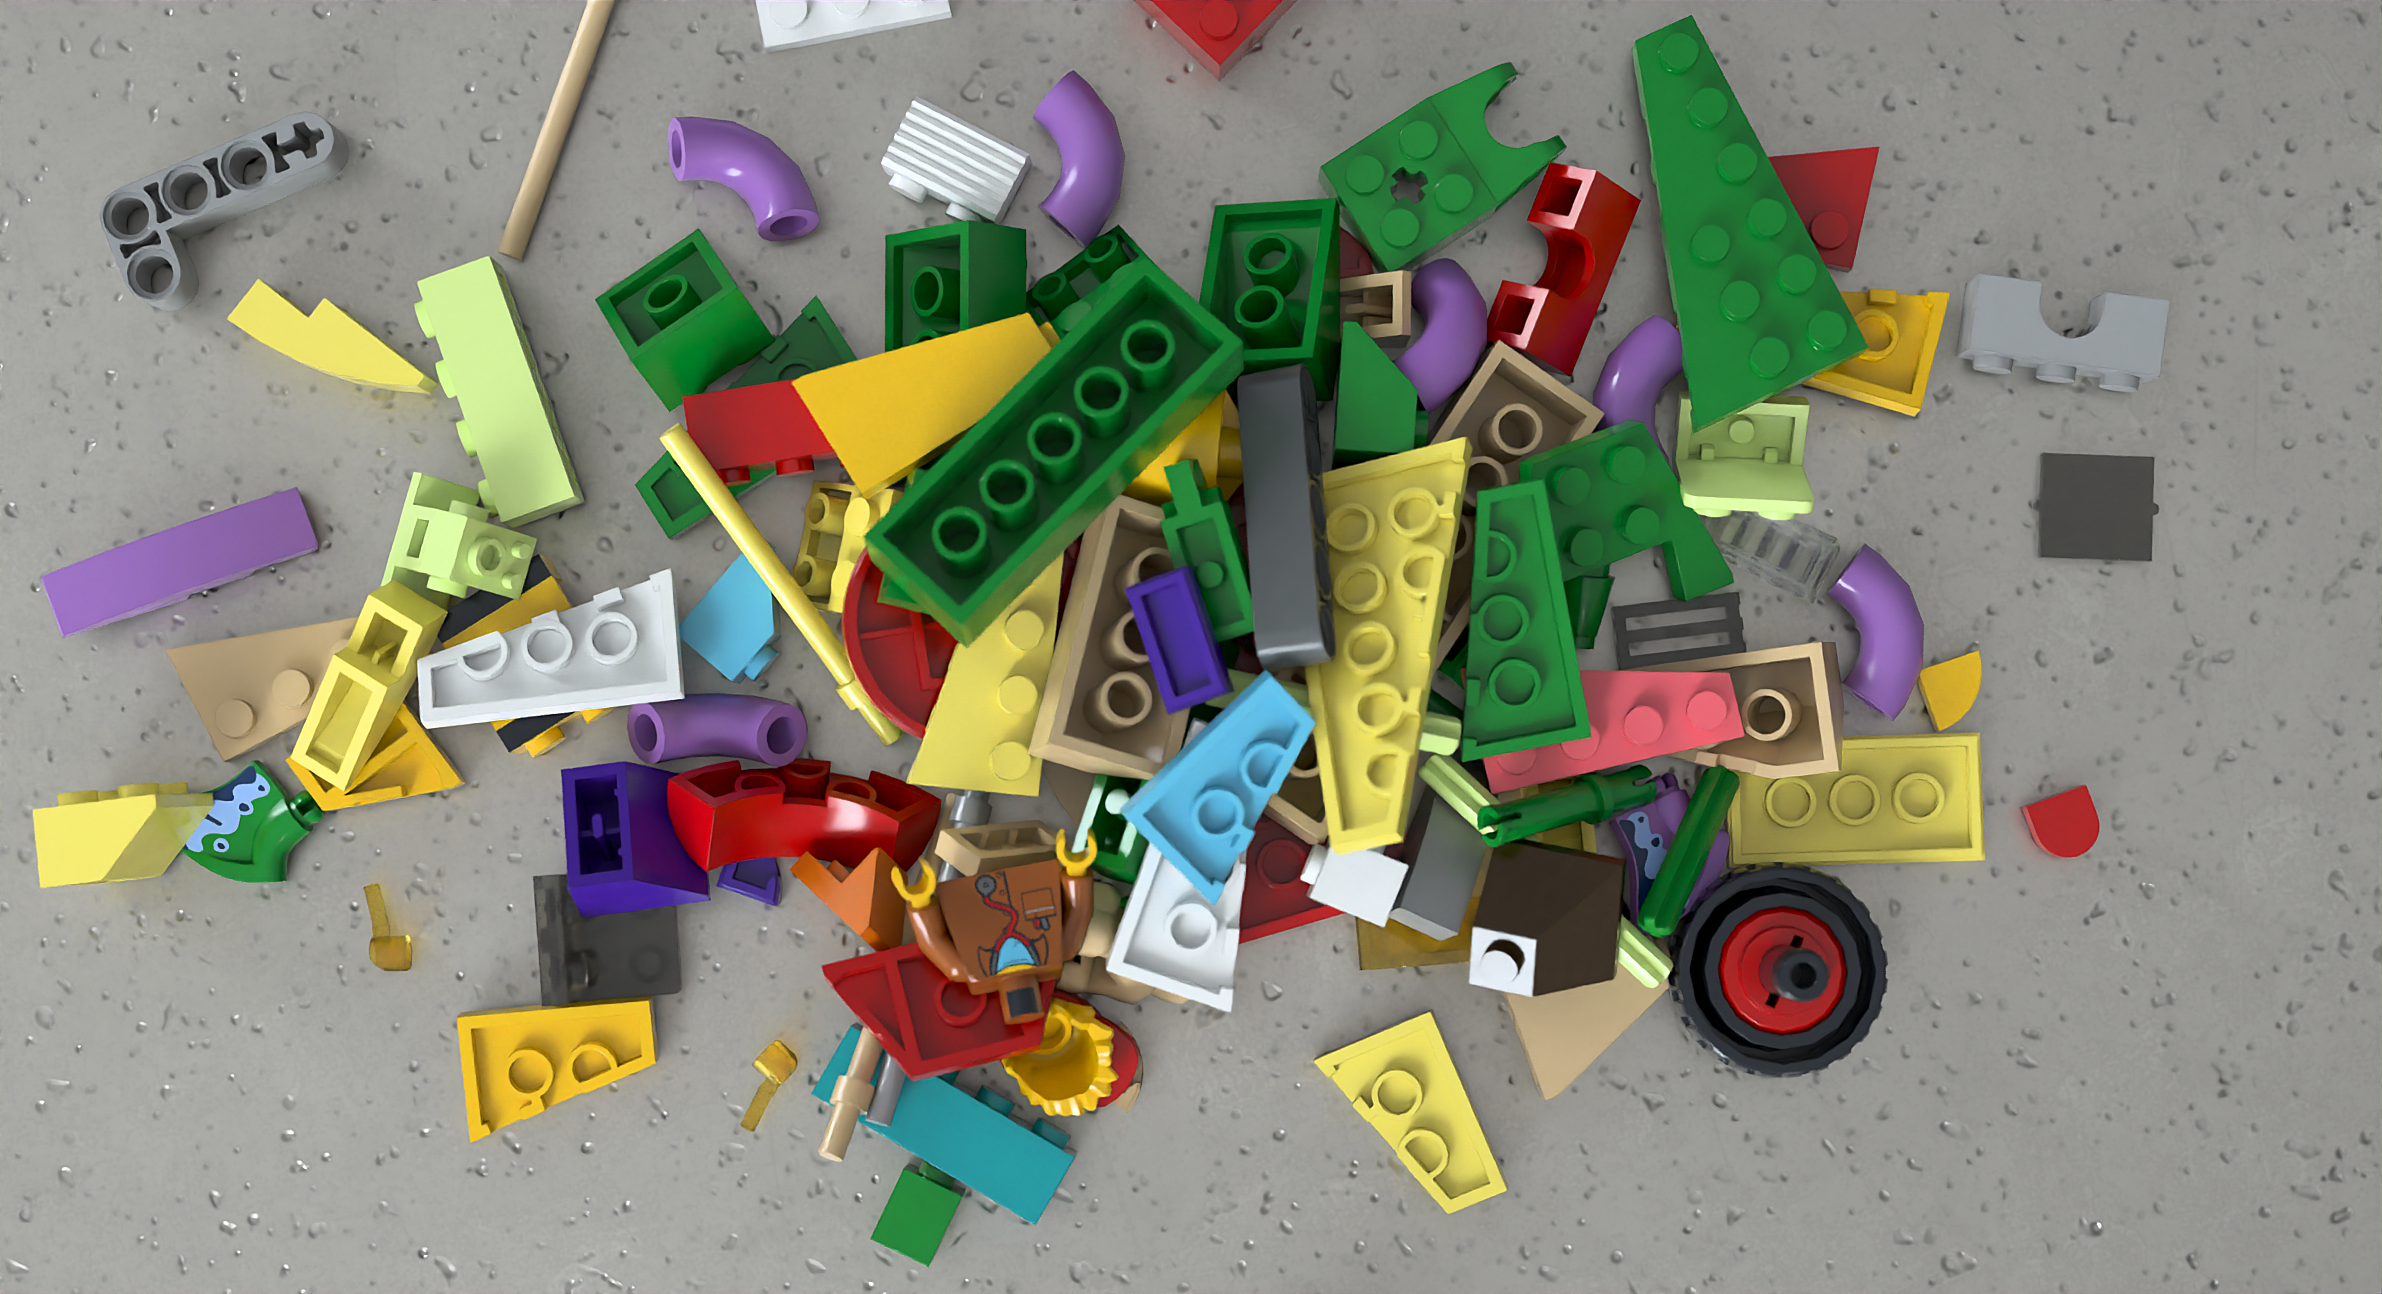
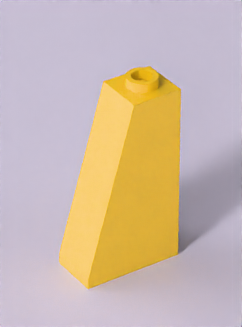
M1025 313L803 375L793 381L792 384L859 491L868 500L910 474L916 468L921 467L953 447L1060 341V338L1048 321L1037 327L1030 314Z

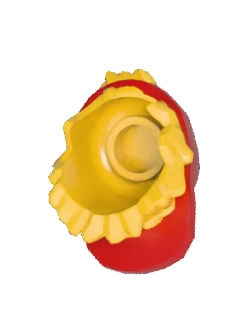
M1054 987L1041 1050L999 1061L1006 1072L1017 1079L1021 1095L1023 1097L1026 1096L1031 1105L1037 1106L1040 1104L1049 1116L1057 1114L1062 1116H1081L1084 1114V1108L1094 1111L1096 1108L1107 1106L1120 1097L1129 1087L1138 1069L1141 1054L1135 1039L1118 1025L1101 1016L1099 1011L1086 999L1077 994H1070Z

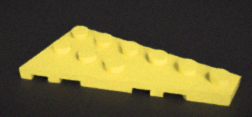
M1467 436L1322 473L1336 655L1333 661L1305 666L1311 714L1316 722L1313 728L1330 845L1337 855L1395 843L1404 839L1473 449Z

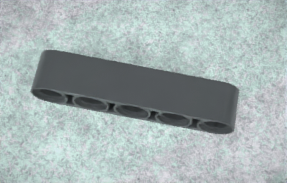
M1304 363L1242 375L1238 378L1237 395L1253 625L1257 653L1261 665L1269 673L1330 662L1335 659L1336 638L1318 411L1313 380Z

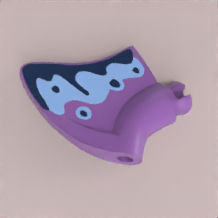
M1669 772L1665 773L1662 777L1659 775L1646 782H1656L1657 793L1655 800L1651 804L1636 807L1609 822L1625 855L1629 870L1631 924L1644 936L1650 935V933L1638 926L1637 917L1691 801L1686 789L1680 790L1676 776ZM1720 828L1680 919L1690 912V908L1698 897L1705 895L1706 888L1718 879L1729 847L1730 836L1726 830Z

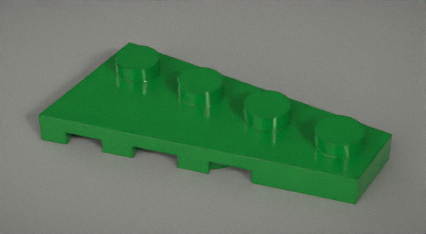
M1542 477L1477 490L1461 743L1462 762L1592 737L1545 482Z

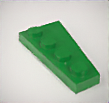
M816 295L801 310V314L781 335L778 334L775 340L760 353L761 356L736 382L733 381L726 390L798 379L803 375L857 361L858 359ZM668 450L635 484V487L670 540L675 539L714 514ZM771 468L750 472L751 482L727 488L735 499H738L776 475V470Z

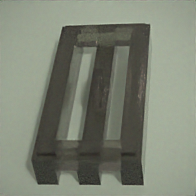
M1739 592L1699 596L1687 602L1673 599L1611 607L1610 612L1618 670L1747 652L1746 642H1743L1742 630H1744L1739 611V605L1741 604ZM1715 608L1725 609L1726 619L1628 631L1626 628L1625 619ZM1728 632L1729 644L1634 656H1630L1629 644Z

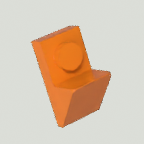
M877 847L872 850L851 874L836 860L825 868L808 851L789 869L876 952L901 946L907 899L902 897L892 881L891 872L897 866L905 885L909 884L908 875L881 848Z

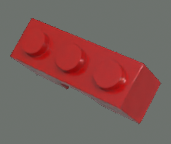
M1550 162L1527 218V222L1537 227L1546 238L1548 259L1545 270L1533 286L1502 280L1487 318V344L1492 346L1500 340L1540 369L1571 377L1641 200L1597 170Z

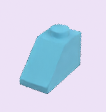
M768 542L770 547L776 553L775 547L770 542ZM743 552L679 624L680 637L731 682L741 684L747 676L755 682L776 660L779 652L773 646L781 638L779 601Z

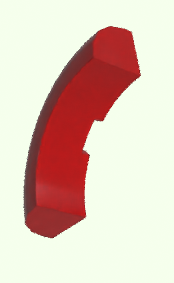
M796 758L793 762L783 767L741 770L739 760L711 764L669 778L667 785L668 813L676 837L689 857L706 872L748 859L765 857L800 858L806 851L816 860L831 863L836 860L843 866L856 869L872 850L878 847L907 873L918 860V857L922 855L934 833L942 800L912 784H906L905 781L871 770L869 779L865 780L830 772L831 761Z

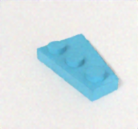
M1265 670L1131 797L1120 810L1137 830L1215 906L1226 886L1224 884L1226 876L1239 853L1244 854L1255 834L1253 827L1272 793L1278 792L1316 722L1281 684Z

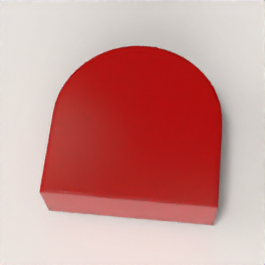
M2086 785L2076 786L2021 807L2034 841L2041 850L2051 856L2061 858L2080 856L2087 852L2097 840L2100 828L2099 818Z

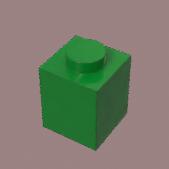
M925 1160L922 1161L920 1167L908 1163L904 1167L870 1239L929 1267L966 1190L955 1185L957 1179Z

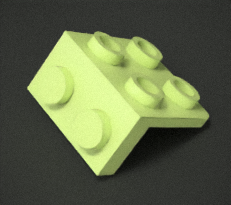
M1679 391L1672 465L1675 476L1680 483V494L1683 504L1693 508L1696 513L1709 517L1728 516L1732 513V510L1756 511L1759 515L1773 520H1789L1795 518L1797 513L1807 514L1813 512L1815 497L1803 468L1810 407L1807 397L1775 395L1693 434L1690 417L1692 409L1689 391Z

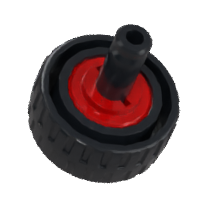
M1787 862L1755 863L1739 867L1719 876L1718 879L1706 888L1705 895L1696 899L1690 908V912L1679 919L1668 943L1670 960L1674 965L1668 975L1670 986L1668 992L1682 1025L1687 1029L1691 1037L1714 1058L1732 1068L1752 1075L1771 1078L1800 1077L1803 1074L1824 1070L1834 1061H1841L1851 1053V1049L1857 1043L1863 1042L1870 1033L1869 1028L1874 1020L1878 1019L1882 1010L1883 994L1887 992V952L1883 950L1881 942L1883 936L1878 925L1873 923L1870 918L1869 909L1843 883L1833 879L1828 874L1800 864Z

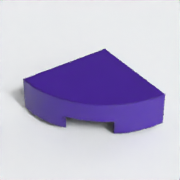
M776 857L748 859L724 865L716 886L779 907L782 896V874Z

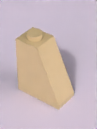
M1651 934L1645 936L1670 959L1671 956L1664 938L1654 937ZM1618 961L1617 974L1614 980L1536 997L1502 991L1539 1096L1545 1101L1558 1097L1670 987L1667 978L1655 988L1647 987Z

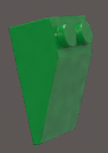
M1337 198L1215 205L1199 304L1243 341L1244 370L1226 387L1234 404H1238L1237 382L1240 376L1304 363L1311 374L1316 400H1333L1340 352V205Z

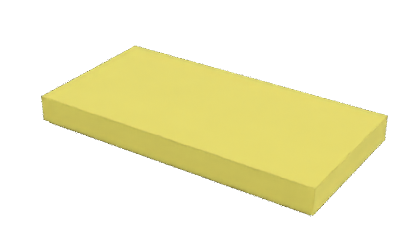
M1980 732L1843 736L1841 771L1772 779L1727 769L1738 775L1740 785L1725 816V830L1730 836L1726 868H1737L1762 862H1787L1806 866L1985 860Z

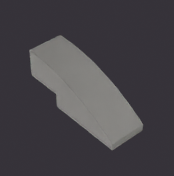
M1456 749L1450 756L1488 790L1482 761L1475 759L1462 762L1461 750ZM1428 784L1425 787L1398 861L1409 866L1388 917L1443 941L1457 935L1460 931L1487 844L1483 841L1482 834Z

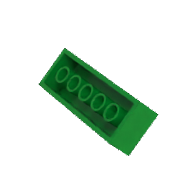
M1145 256L863 535L871 561L968 648L1244 370L1243 341Z

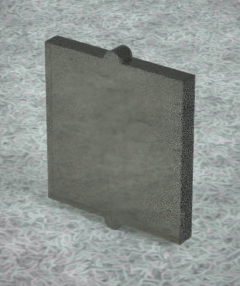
M2042 453L2040 457L2039 499L2033 503V509L2039 512L2038 558L2151 562L2153 516L2158 514L2160 510L2159 506L2153 503L2154 457Z

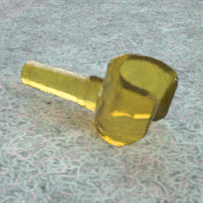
M370 884L363 887L373 925L371 927L373 937H371L369 944L370 960L375 966L384 971L410 970L412 966V944L409 935L390 936V924L388 923L379 884Z
M775 1040L767 1046L752 1063V1066L766 1080L759 1086L740 1123L741 1127L751 1132L755 1131L772 1096L775 1095L777 1089L793 1074L798 1066L795 1054L779 1040Z

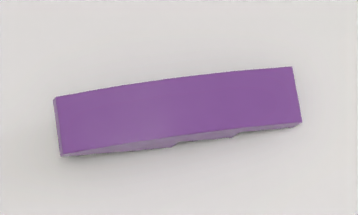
M295 487L108 550L43 575L41 580L62 638H66L188 600L190 594L251 576L254 570L315 552L319 546L298 488Z

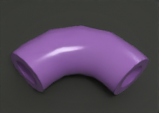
M1072 70L1050 90L1033 115V119L1044 127L1058 144L1062 159L1060 178L1039 208L1056 227L1085 249L1098 236L1120 199L1125 153L1115 116L1091 85Z
M693 116L672 118L668 130V151L670 165L676 180L716 181L734 189L747 202L754 216L757 232L762 239L778 242L794 240L807 235L818 226L819 213L816 201L799 166L770 138L734 121Z
M1449 258L1436 259L1426 264L1417 272L1412 280L1411 306L1424 320V330L1420 338L1405 353L1392 361L1418 390L1416 410L1428 411V415L1442 406L1469 380L1487 344L1486 302L1466 270L1455 260Z
M1654 315L1642 322L1608 355L1593 391V405L1605 414L1592 434L1629 419L1644 422L1668 463L1669 458L1660 443L1655 428V406L1662 389L1675 376L1683 372L1681 361L1683 350L1679 331L1663 317Z
M1864 543L1827 593L1828 596L1841 604L1853 616L1861 634L1860 654L1853 669L1842 682V686L1873 711L1894 722L1905 707L1923 669L1924 623L1909 584L1878 552Z
M727 693L685 694L684 699L634 704L628 714L627 722L628 737L632 749L638 758L646 764H656L690 757L721 756L744 758L770 766L783 767L793 762L801 753L806 743L808 731L806 718L801 710L791 704L754 695Z

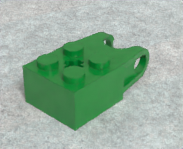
M1511 62L1492 67L1427 97L1320 166L1318 182L1329 198H1337L1341 217L1369 255L1378 273L1400 270L1409 271L1484 223L1547 169L1549 163H1553L1567 149L1559 135L1521 148L1502 145L1490 135L1485 124L1484 113L1487 107L1496 100L1501 91L1517 79L1518 72ZM1405 180L1407 183L1414 182L1420 187L1417 195L1420 201L1413 204L1407 196L1397 200L1392 193L1396 191L1398 181Z

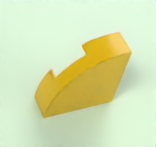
M1973 651L1922 669L1917 682L1935 732L1944 730L1959 721L1976 700L1982 679V664L1979 651Z

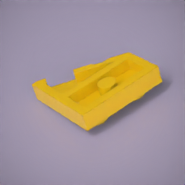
M405 699L370 758L352 785L345 791H342L292 760L291 756L285 759L322 811H333L459 788L466 782Z

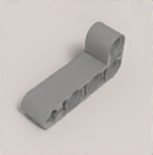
M307 111L295 113L120 187L110 193L101 205L99 215L101 226L125 284L131 293L142 301L166 311L179 310L190 304L197 294L199 280L184 240L330 179L341 172L347 163L349 155L348 143L341 131L317 113ZM316 134L322 139L316 143L318 154L314 157H309L304 153L311 148L308 138ZM283 148L289 154L282 156L278 149ZM265 157L267 169L263 178L255 184L245 185L242 175L246 164L253 158ZM198 182H206L208 194L204 203L196 209L187 210L184 199L189 187ZM146 206L149 212L148 224L138 234L129 235L126 227L128 216L136 208ZM171 264L174 274L171 284L164 291L153 293L150 285L151 275L161 265Z

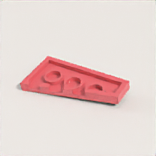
M1461 668L1460 673L1465 690L1466 668ZM1579 670L1592 737L1481 758L1488 790L1492 795L1738 739L1744 737L1745 733L1730 673Z

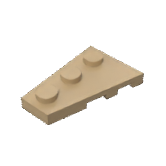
M359 616L165 649L223 762H232L306 722L332 657L335 653L347 647Z

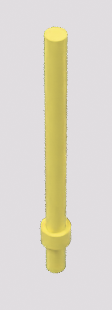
M681 423L669 428L659 439L837 680L838 684L835 687L837 693L850 710H859L884 746L897 741L905 731L890 722L869 701L852 672L845 648Z

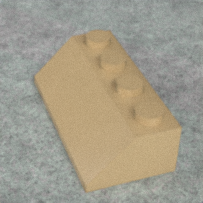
M1119 495L1085 529L1028 755L1089 773L1150 780L1180 752L1191 707L1173 714L1167 713L1125 590L1126 587L1175 570L1160 521L1165 519L1163 508Z

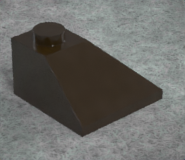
M1522 838L1494 847L1472 927L1469 984L1528 997H1536L1614 980L1618 966L1626 859Z

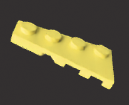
M1064 551L968 648L960 641L956 644L946 678L936 705L932 709L916 760L912 764L906 784L1039 797L1042 758L1028 755L1054 652Z

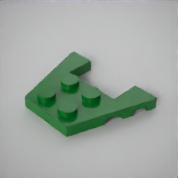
M1629 419L1520 461L1519 481L1539 477L1544 479L1563 582L1661 544L1674 598L1687 602L1734 583L1730 568L1700 517L1693 508L1683 504L1680 494V483L1644 422Z

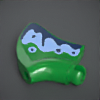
M255 760L226 784L203 792L213 793L214 806L181 851L211 872L235 881L247 883L287 881L289 853L313 830V824L324 818L325 811H322L311 794L306 790L298 793L294 799L289 797L268 769L259 760Z

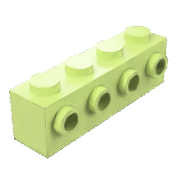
M486 256L417 281L423 300L414 303L415 311L426 337L429 339L436 336L444 358L435 363L437 374L448 398L454 396L458 398L465 419L456 423L457 430L467 455L470 458L478 456L486 479L478 482V489L485 509L490 511L489 516L493 518L499 515L501 523L515 528L585 503L502 266L492 257Z

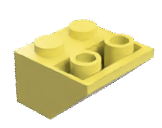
M813 481L810 499L805 508V524L792 577L817 611L842 616L844 594L850 573L866 545L863 535L903 497L904 492L884 489L866 500L856 485Z
M158 782L118 786V790L98 792V790L57 794V807L33 809L40 888L104 884L161 877L213 808V793L188 794L187 782L159 785Z

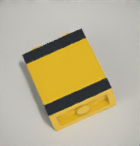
M537 554L531 558L520 600L479 590L447 610V616L437 636L444 648L448 649L498 631L500 634L532 623L531 618L553 610H557L560 613L573 608L558 584L563 579L552 561L545 556ZM618 706L490 722L509 753L523 754L529 751L534 758L564 741L566 737L561 729L583 716L586 723L589 724L607 715Z

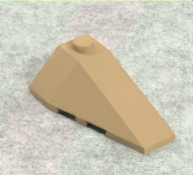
M1836 642L1808 643L1615 670L1730 673L1745 736L1664 755L1666 757L1712 767L1722 765L1726 769L1772 779L1841 771L1844 700Z

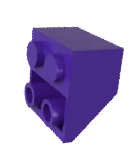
M628 761L561 769L568 890L582 918L711 901L709 872L704 871L689 857L676 837L668 813V779L679 775L678 773Z

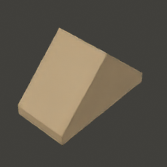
M1400 270L1340 279V345L1344 321L1357 322L1380 348H1406L1411 336V271Z

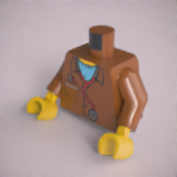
M1087 828L1088 846L1083 851L1077 853L1070 852L1065 848L1064 829L1058 832L1056 850L1058 859L1064 865L1061 871L1058 859L936 882L935 874L924 858L918 857L924 870L923 878L919 883L911 886L903 884V879L897 866L891 872L892 881L900 895L909 900L906 904V910L918 946L922 952L950 980L967 982L972 995L999 991L1004 1019L1007 1024L1024 1023L1044 1016L1038 982L1062 977L1063 962L1071 960L1079 954L1088 926L1094 915L1093 870L1088 865L1095 859L1097 847L1095 834L1090 828Z

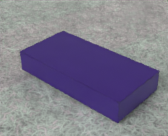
M1183 566L1125 588L1168 714H1173L1235 692L1192 566Z

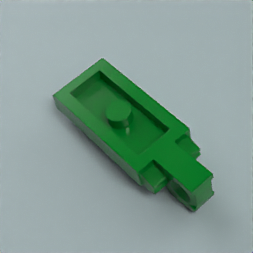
M1187 459L1163 467L1174 501L1162 504L1165 519L1161 520L1160 524L1174 569L1192 566L1218 643L1254 632L1250 571L1229 503L1225 501L1220 486L1208 488L1198 459Z

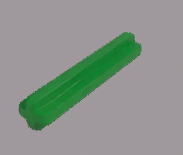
M1722 765L1717 767L1711 766V768L1703 772L1637 917L1638 926L1654 937L1664 938L1674 932L1740 785L1738 775L1727 770Z

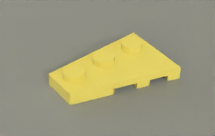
M1433 1009L1325 1053L1313 1060L1328 1078L1331 1077L1353 1102L1352 1106L1367 1123L1370 1122L1396 1151V1156L1448 1215L1508 1190L1507 1180Z

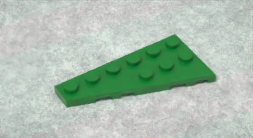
M1690 15L1635 40L1632 47V55L1643 122H1646L1652 157L1650 167L1653 185L1656 184L1661 213L1659 223L1674 314H1677L1683 350L1681 361L1684 378H1687L1692 406L1690 417L1694 434L1864 354L1868 349V345L1693 16Z

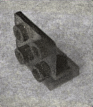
M567 874L533 876L542 1007L568 1005L579 1001L677 994L682 991L677 905L582 918L568 890Z

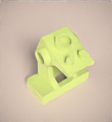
M414 472L381 587L395 579L445 611L447 610L450 596L454 595L465 598L468 586L520 600L537 538L487 523L490 511L477 507L480 496L478 490Z

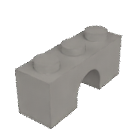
M1982 273L1977 274L1966 282L1956 357L1974 360L1973 369L2009 374L2012 373V365L2037 369L2036 378L2058 383L2075 382L2076 375L2100 378V388L2120 392L2138 391L2139 384H2145L2160 377L2170 300L2106 291L2091 300L2088 323L2083 334L2080 337L2071 338L2055 333L2045 323L2040 310L2043 282Z

